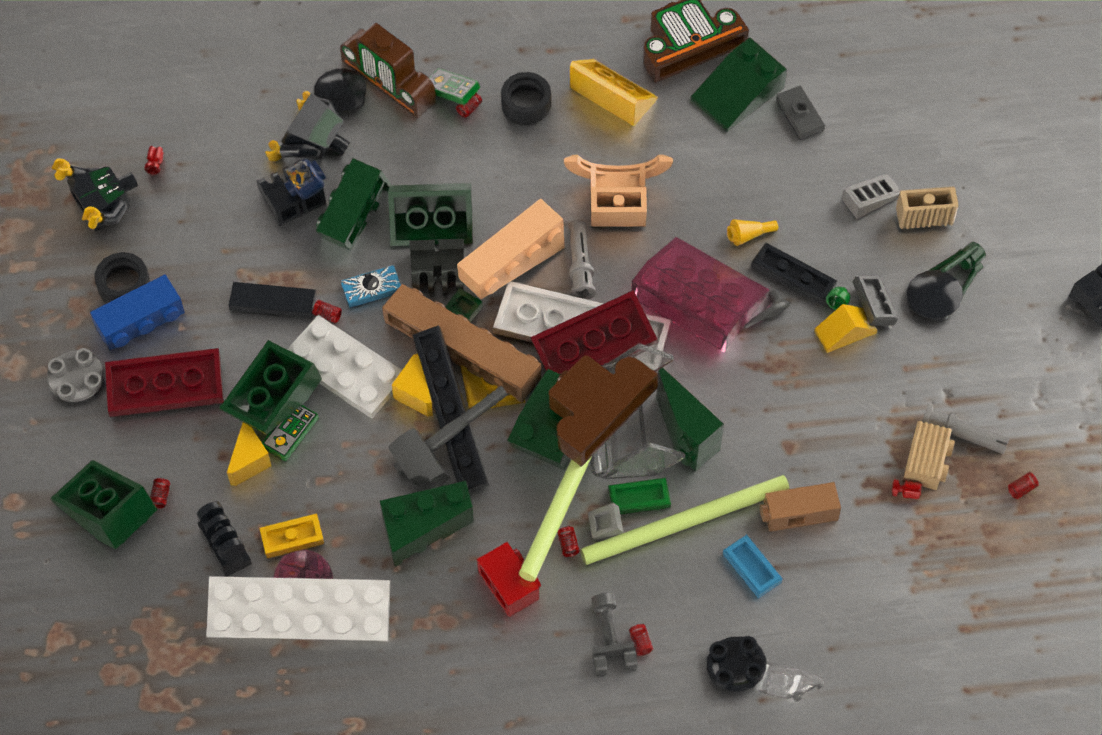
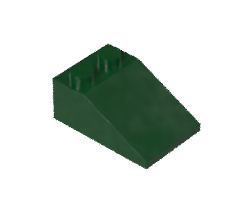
M750 37L726 56L691 95V100L728 132L785 88L787 69Z
M268 340L219 409L267 435L309 399L321 382L322 377L314 363Z
M662 367L658 370V389L656 392L659 408L678 459L684 465H689L697 471L721 450L724 423Z
M547 369L520 412L507 441L513 448L564 470L569 457L559 449L557 441V425L563 418L550 409L549 390L557 383V379L561 374Z
M91 460L50 498L54 504L95 538L115 550L125 543L158 510L142 485L94 460Z

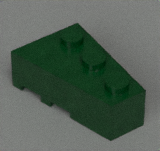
M352 158L350 164L343 168L341 173L342 180L338 188L333 189L328 200L329 205L325 213H321L316 223V232L323 239L350 251L366 229L368 222L365 221L371 210L377 212L381 206L377 202L384 191L388 192L389 185H392L382 170Z
M466 481L380 500L381 514L394 567L402 564V560L418 552L419 554L426 550V546L440 538L443 540L474 522L473 505Z

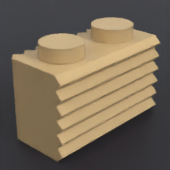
M955 187L900 190L896 205L899 227L903 230L904 228L909 229L911 227L914 229L921 226L925 228L932 225L934 227L937 225L940 227L942 225L947 226L948 224L952 226L959 207Z
M917 421L902 482H920L922 487L937 490L939 482L946 481L949 465L944 464L945 456L951 457L955 440L950 439L952 431L950 428Z

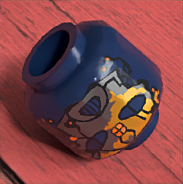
M302 159L286 170L288 181L284 185L292 197L298 195L301 199L306 200L324 188L325 183L323 180L327 177L315 160L311 162L308 159Z

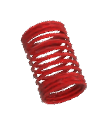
M475 93L465 105L458 104L456 106L458 114L467 118L482 103L481 96Z
M319 299L316 301L312 313L335 324L341 317L342 309Z
M1028 472L1009 484L1008 490L1012 497L1019 499L1037 488L1039 482L1033 473Z
M164 478L153 480L150 498L155 502L156 508L166 507L171 483Z
M571 526L560 528L557 534L563 556H576L580 550L574 528Z
M637 624L629 629L632 641L636 642L634 643L636 654L643 656L651 653L653 647L646 625Z

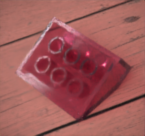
M675 237L645 263L632 280L631 291H635L640 304L671 320L674 324L724 353L770 292L768 288L678 237Z

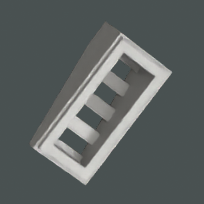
M884 174L844 189L842 201L855 218L858 219L897 199L900 189L888 174ZM886 184L891 192L887 193L882 185ZM877 188L882 195L879 196L874 189ZM869 192L873 198L870 199L866 193ZM861 196L864 199V201L861 202V200L858 197Z

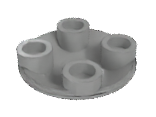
M86 348L67 351L57 358L51 359L48 363V386L56 397L64 401L80 402L89 399L99 391L103 384V365Z

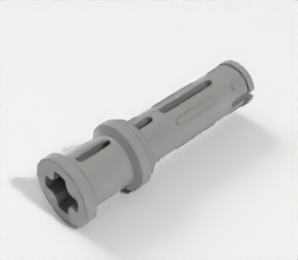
M574 220L568 225L572 255V266L569 270L570 278L573 280L571 296L589 300L595 296L596 289L592 285L594 269L589 264L586 223L582 220Z
M928 404L922 419L923 423L927 422L928 424L950 428L952 430L951 435L1004 454L1007 448L1005 445L1008 444L1010 439L1008 436L1006 437L961 421L955 413L946 414L935 410L933 405Z

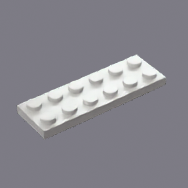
M511 281L507 284L493 326V333L532 342L530 337L603 303ZM646 314L658 339V343L627 357H634L657 373L671 326V320Z
M209 576L206 637L388 641L390 580Z

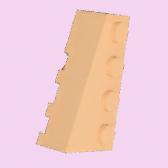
M540 198L457 264L459 279L480 299L493 294L502 286L565 248L563 218Z

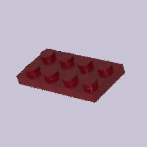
M634 290L530 337L545 370L550 369L559 374L565 370L569 371L585 355L601 366L606 367L658 343L654 330Z
M219 348L105 362L107 406L110 417L224 402Z

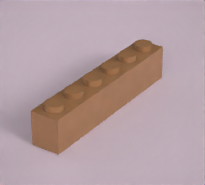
M402 284L382 307L384 322L412 339L413 334L439 325L453 363L458 366L463 365L467 368V371L480 379L481 377L484 378V381L491 385H496L497 388L502 385L508 395L514 396L521 403L542 379L541 363L530 354L525 355L516 350L508 341L502 342L487 329L478 328L471 324L463 315H456L447 310L442 303L438 301L433 302L426 298L416 288L411 289Z

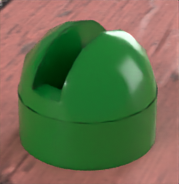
M837 286L829 292L826 302L830 308L836 310L842 304L848 305L851 296L845 287Z

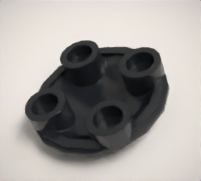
M337 68L325 72L318 78L314 85V95L331 100L338 112H346L363 106L366 95V83L357 72L346 68Z
M930 270L918 274L910 281L907 288L908 307L920 316L937 322H943L949 315L953 314L959 308L963 299L962 287L958 280L949 273H942L940 270Z
M731 636L714 642L709 648L707 672L711 680L719 688L730 692H743L754 688L763 679L767 670L766 656L754 637Z

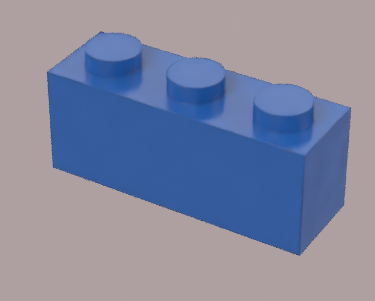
M166 274L90 312L94 326L109 351L123 347L130 340L140 335L149 334L156 327L166 322H172L185 313L181 298Z

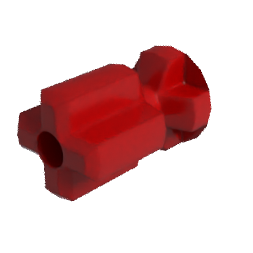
M149 147L146 158L148 162L144 167L147 173L153 175L160 173L161 169L159 166L162 164L164 155L162 147Z
M894 479L892 496L896 497L899 492H902L903 498L919 499L922 484L920 482L905 481L903 485H900L899 480Z

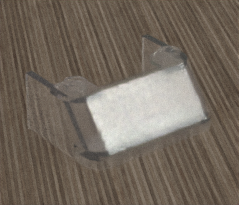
M639 343L603 367L612 374H615V366L619 360L626 357H634L656 372L674 361V356ZM641 405L592 456L590 460L591 471L594 476L603 479L655 476L685 459V453L652 442L646 443L643 408Z

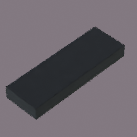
M766 242L751 263L752 268L822 306L826 302L827 295L837 286L838 282L834 278Z
M233 282L228 306L229 311L312 318L317 294L316 289Z

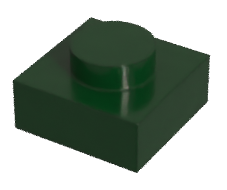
M460 288L445 307L456 315H463L471 323L483 308V301Z

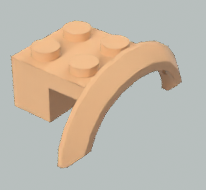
M571 155L564 159L565 167L570 172L591 179V227H646L647 195L645 179L660 175L667 171L673 163V158L666 155H657L654 159L645 163L623 166L595 164L582 159L579 155Z

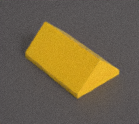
M595 59L572 61L570 64V88L632 126H635L658 99L656 95Z

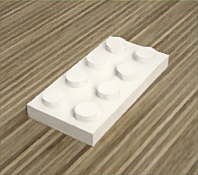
M319 315L287 349L314 363L322 377L320 385L371 419L392 397V384L402 371Z

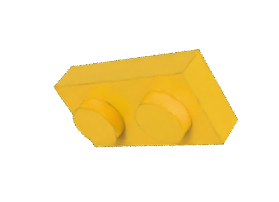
M317 513L259 528L267 559L324 544Z

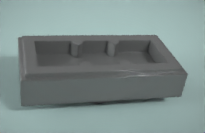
M801 85L777 94L776 100L800 140L824 131L825 124Z
M856 275L852 283L870 326L895 325L898 317L881 276Z

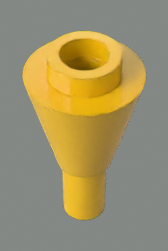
M732 219L727 227V236L735 246H739L763 233L778 231V223L776 220L760 223L757 221Z

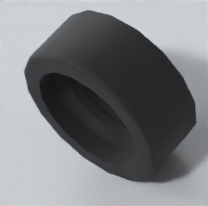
M520 72L510 76L504 82L501 89L503 112L509 119L520 124H534L542 120L551 108V88L547 80L539 74L532 72ZM530 89L541 94L542 100L532 107H522L511 102L510 97L519 90Z
M127 252L114 253L104 258L97 266L94 274L98 292L106 303L150 282L149 273L143 260L135 254ZM130 269L138 273V281L127 290H111L106 284L109 276L118 270Z

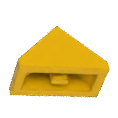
M842 304L822 321L814 331L826 352L829 353L874 335L878 330L875 326H870L863 308Z
M418 353L413 354L392 384L393 399L427 417L433 416L432 401Z
M242 423L227 470L230 485L233 486L241 484L272 466L266 448L253 428L245 423Z

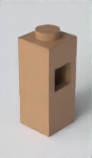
M835 482L765 493L764 504L760 505L761 519L763 522L768 523L770 532L838 521L841 512Z

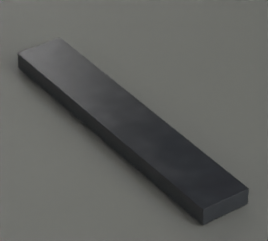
M438 325L412 336L440 428H443L467 410L442 329ZM467 425L445 445L457 483L466 481L469 492L488 486L489 482L472 426Z

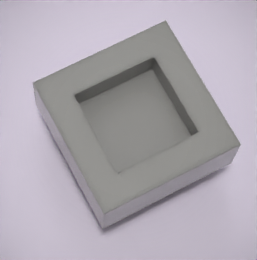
M615 503L588 512L592 539L596 542L623 533L619 506Z

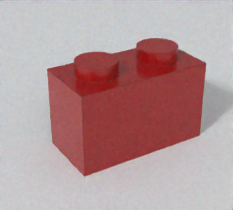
M505 542L477 559V569L508 617H511L539 600L541 583L538 577L532 582L523 579L519 575L525 560L517 548L513 550L509 543Z

